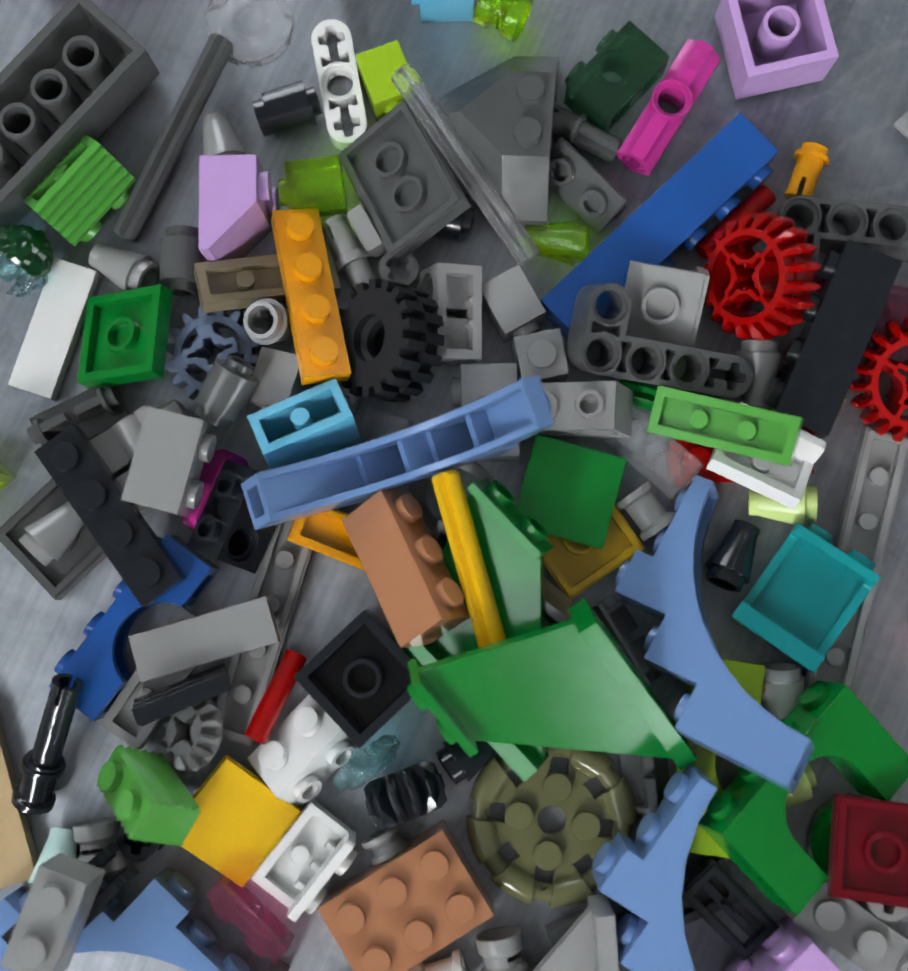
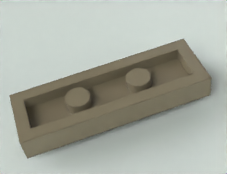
M329 248L326 250L335 295L339 297L341 286L332 251ZM277 254L194 263V277L202 313L248 308L252 303L262 298H271L280 304L286 303Z

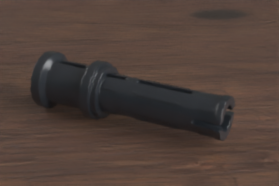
M62 673L53 676L34 747L22 758L21 770L23 771L20 785L15 787L12 793L11 802L16 809L30 815L46 814L55 805L56 794L54 793V788L57 780L63 776L66 769L62 753L79 696L84 687L83 681L77 677L74 680L73 687L70 688L73 677L71 674Z

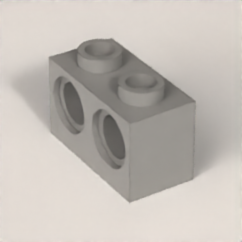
M437 262L421 271L420 289L430 294L428 299L436 301L439 308L433 314L440 315L443 318L444 326L438 328V334L445 335L444 346H437L436 355L442 356L440 364L460 365L482 360V266Z
M617 381L542 383L543 390L550 401L551 414L555 425L536 434L549 438L631 437L633 391Z

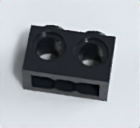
M226 459L187 545L216 560L255 574L277 525L258 530L254 529L241 484L259 472Z

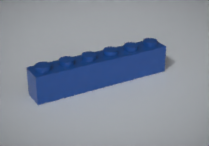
M740 112L541 299L540 302L546 311L545 318L555 329L560 328L561 335L568 340L574 302L578 292L584 286L590 283H616L625 288L630 260L674 267L676 263L672 257L683 247L688 252L692 251L708 235L709 232L704 227L710 221L717 217L722 222L739 206L742 201L737 196L747 186L755 191L774 172L769 165L779 150ZM604 292L597 297L595 302L596 311L601 317L609 309V299Z

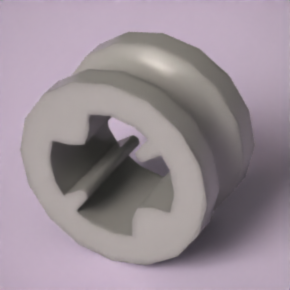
M387 252L379 263L380 278L416 287L420 280V269L416 257L411 253L401 261L407 263V271L410 276L405 280L399 276V281L392 280V272L389 267L395 262L399 267L400 262L398 263L390 258Z
M400 824L386 829L382 828L361 843L364 850L369 849L372 852L370 862L373 866L389 860L410 844L407 838H402L399 835Z

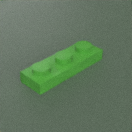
M658 385L646 432L792 466L804 418Z

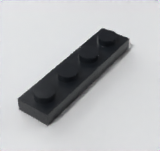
M70 425L34 451L142 607H148L186 579L134 503L121 500L123 487L80 426Z

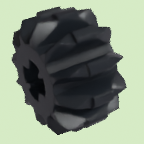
M424 761L368 782L364 788L365 804L375 826L386 829L442 808L447 801L444 790L445 784L435 763Z

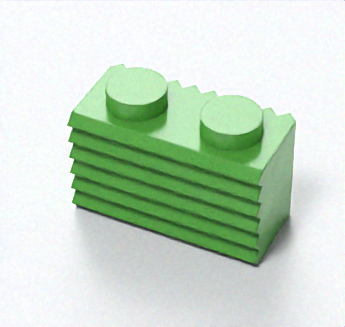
M84 135L75 144L74 148L69 150L68 154L62 158V161L57 163L49 175L44 177L43 181L37 185V188L32 190L24 202L72 245L76 246L80 241L88 242L99 232L102 226L100 219L111 207L118 209L127 202L132 192L130 186L136 181V178L100 143L90 136Z
M121 744L115 747L109 760L100 769L97 787L100 788V792L104 793L103 798H107V804H110V809L114 810V815H116L117 821L121 822V827L125 828L124 833L128 834V839L173 846L183 844L201 811L169 762L164 760L162 752L156 755L154 751L148 753L146 749L140 751L139 748L132 750L130 746L124 748Z

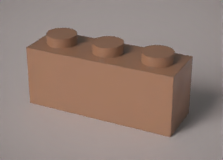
M380 490L342 519V522L399 647L429 645L470 617L463 602V592L452 579L444 563L442 549L438 542L432 538L422 517V508L411 492Z

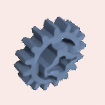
M199 306L198 318L193 319L184 313L181 316L186 326L182 330L176 327L169 329L171 334L177 339L175 344H167L166 352L173 355V359L165 362V369L169 372H178L171 382L178 389L187 385L184 395L191 400L196 399L203 383L195 380L190 373L195 372L198 374L205 372L208 375L213 364L207 358L213 356V348L218 347L222 351V353L217 355L219 359L226 360L228 355H234L247 361L253 367L256 366L259 356L255 355V352L260 351L261 347H265V345L255 343L249 338L244 325L242 326L244 316L240 311H234L228 318L227 310L218 311L211 315L210 313H202V308ZM218 327L227 328L235 332L240 338H224L219 332ZM198 335L192 346L188 348L193 338Z

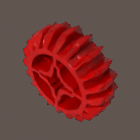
M762 212V214L747 213L746 215H741L740 219L726 222V231L714 233L716 246L704 249L710 258L709 263L702 266L704 269H708L710 274L707 288L709 296L704 301V306L714 308L711 320L723 323V332L736 334L737 338L742 340H771L776 336H782L791 332V325H798L800 322H804L802 309H810L815 306L809 297L810 291H815L822 286L813 281V272H816L823 266L817 262H811V256L818 247L812 243H805L809 232L803 228H797L795 220L789 217H781V215H777L774 212ZM761 240L768 244L764 251H757V253L752 248ZM755 301L762 302L766 308L757 313L750 306Z
M908 316L903 320L902 329L896 321L890 320L886 322L885 331L887 337L873 330L870 340L874 346L871 349L866 347L863 354L865 359L856 370V373L860 374L859 379H853L849 387L852 391H861L860 394L850 400L852 407L856 409L865 408L861 412L859 419L865 424L874 422V431L881 436L889 431L892 439L897 442H901L908 435V415L901 416L905 408L908 409L907 377L897 371L899 369L908 373V359L898 362L891 359L890 356L896 350L908 345ZM881 371L890 380V388L885 396L888 401L885 405L879 394V376Z

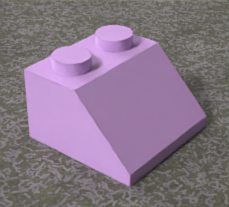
M256 154L199 155L198 249L207 261L244 258L272 230L273 210H279L278 188L272 187L270 171H264Z

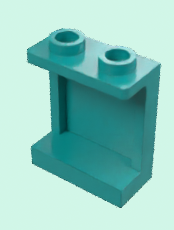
M810 522L806 528L796 523L785 542L731 618L809 672L815 673L826 658L824 656L881 577L873 572L876 566L874 562L853 549L848 554H845L831 545V542L834 540L831 534Z

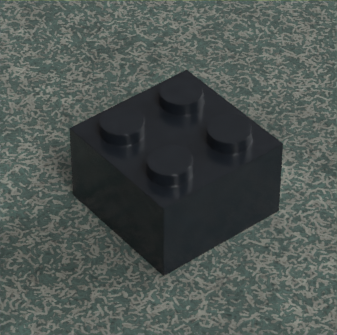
M370 609L363 610L293 676L359 749L412 699L407 689V685L411 683L407 662L412 659L391 638L393 634Z

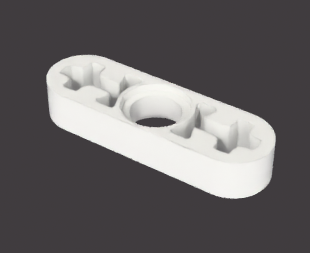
M328 19L320 22L314 28L311 42L327 130L333 145L343 151L369 128L351 32L343 22L336 19ZM336 36L338 41L337 47L340 58L338 62L332 63L327 46L328 37ZM336 76H346L351 79L353 86L347 94L336 96L329 92V82ZM349 108L351 122L356 127L353 128L352 136L345 137L344 132L340 130L343 128L340 109Z

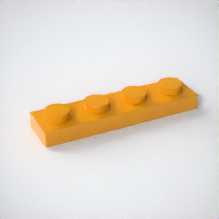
M318 208L273 210L271 224L301 384L325 383L336 378L337 382L348 381L351 369Z

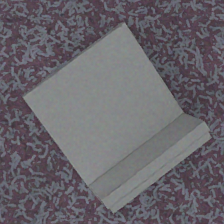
M630 260L625 289L631 298V312L626 335L694 347L710 279L708 269L696 266V271Z

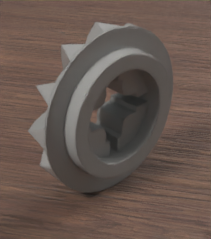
M211 698L171 714L170 721L162 723L167 729L166 736L160 741V744L167 748L164 760L174 764L176 770L187 772L200 770L213 759L218 751L223 735V718L218 705ZM188 724H193L192 727H191L190 730H189V731H190V734H191V736H192V737H191V740H192V741H187V740H186V738H187L188 735H189V732H188V729H187Z

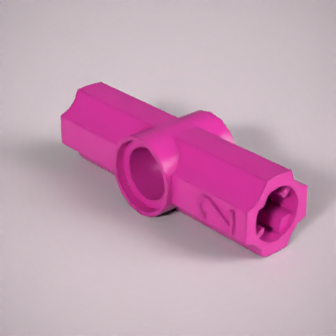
M688 39L663 80L654 88L650 101L617 152L616 158L623 163L625 168L637 175L650 176L676 132L683 126L689 111L721 61V57L716 54L714 47L702 40L693 41ZM662 102L671 103L677 108L678 112L666 113L660 108L659 104Z

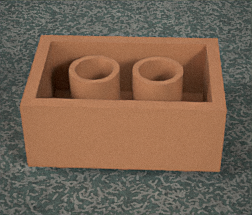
M444 819L409 841L410 844L394 857L375 866L371 864L327 892L318 906L317 910L353 971H408L494 916L492 898Z

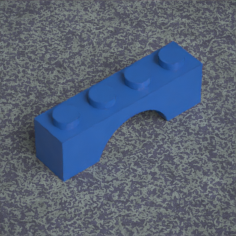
M166 534L163 539L160 537L158 539L186 579L148 607L141 606L127 584L122 580L112 594L116 598L106 613L101 611L90 620L83 631V634L87 636L76 651L74 649L69 650L54 668L57 674L73 675L70 688L73 687L74 680L77 677L83 681L84 687L80 693L76 708L92 721L104 718L133 675L126 657V641L135 620L144 611L160 603L166 602L180 606H193L220 571L218 566L197 550L188 546V543L178 536Z

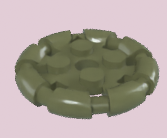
M545 747L550 756L528 780L524 782L521 779L515 784L508 775L513 769L501 756L497 759L493 756L484 765L473 784L469 796L473 799L472 813L466 816L467 833L472 852L478 864L483 862L492 875L489 879L508 895L528 904H531L532 900L549 902V907H565L587 900V896L595 895L593 891L598 887L591 872L593 867L584 874H581L574 863L583 858L587 853L594 859L598 849L605 842L611 843L618 831L631 839L632 824H637V811L631 787L626 777H620L611 765L614 760L605 752ZM552 756L568 759L566 773L549 771ZM597 777L605 788L592 796L584 783L591 778ZM492 803H507L504 819L490 817ZM557 806L563 810L565 819L559 829L548 831L539 825L538 816L543 808ZM599 818L613 820L612 836L599 834L601 828ZM510 841L518 854L506 862L498 850ZM536 866L545 871L553 870L551 882L534 880Z

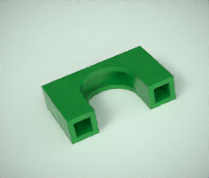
M817 680L801 693L798 704L785 719L781 720L786 726L811 739L815 749L808 763L816 758L825 756L858 793L879 800L890 801L908 778V755L847 685ZM740 766L738 775L729 786L710 801L707 812L698 824L771 902L798 916L829 877L796 842L789 830L785 812L788 791Z

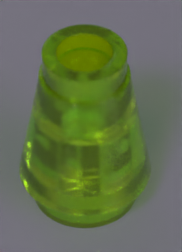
M580 221L547 223V225H525L522 237V251L573 267L575 262L580 263L588 256L590 226H581Z

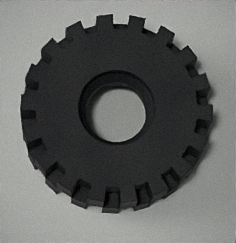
M369 279V284L362 282L356 286L358 294L349 293L344 299L348 305L346 309L339 308L351 369L349 380L342 381L340 384L343 388L350 389L349 393L355 396L396 403L397 401H410V395L418 396L424 391L421 382L431 383L435 376L430 371L432 365H440L442 356L436 355L437 346H444L445 335L438 334V328L444 326L443 318L440 315L433 314L439 307L435 300L428 299L430 294L426 291L386 279Z

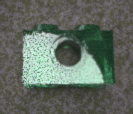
M630 20L618 32L614 29L610 30L597 45L595 50L597 54L587 64L584 61H580L565 79L567 86L563 103L579 116L583 113L588 115V122L607 132L663 76L670 57ZM615 72L621 76L622 81H607L602 74Z

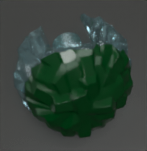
M7 223L6 225H0V278L7 282L17 278L15 284L7 292L8 295H15L17 298L30 295L33 291L47 284L48 274L51 271V264L53 262V251L50 248L49 240L45 237L46 234L42 230H35L32 226L23 224L12 225Z

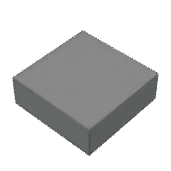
M359 204L347 212V218L366 252L374 260L377 259L379 261L387 253V250L365 208Z

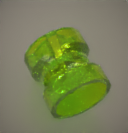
M478 0L473 15V22L485 29L493 27L499 30L501 37L514 43L527 22L533 0Z

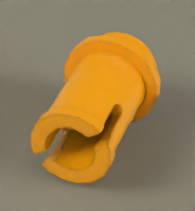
M803 142L800 149L794 151L793 158L796 160L787 190L784 192V198L788 200L797 196L801 185H804L801 195L814 196L822 169L830 163V158L827 156L829 151L827 147L815 142Z

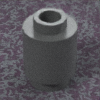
M186 225L169 226L166 228V236L161 238L159 284L172 290V295L190 297L196 294L197 286L194 277V263L206 262V258L198 249L199 229Z
M228 355L226 360L216 358L196 397L198 406L195 414L209 424L222 429H229L233 421H239L259 382L258 378L252 374L254 367L247 361L234 355Z

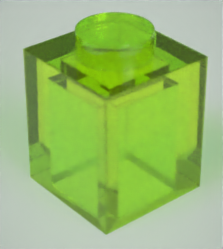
M339 155L284 161L285 178L278 179L282 206H289L290 209L318 208L320 217L348 214L344 173Z

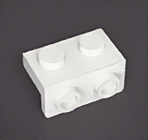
M801 429L792 466L714 448L706 469L794 510L802 499L813 465L824 452L827 443Z
M309 694L270 734L266 744H260L247 759L276 798L300 807L318 795L322 789V784L338 768L343 767L353 758L358 747Z
M312 799L257 868L251 880L289 908L287 917L295 923L304 911L311 915L317 909L327 894V890L323 886L334 872L341 876L352 864L357 855V851L353 849L356 845V832Z

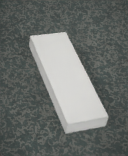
M54 257L51 271L47 275L8 382L9 386L47 399L57 400L85 322L87 300L89 297H94L101 277L100 273Z

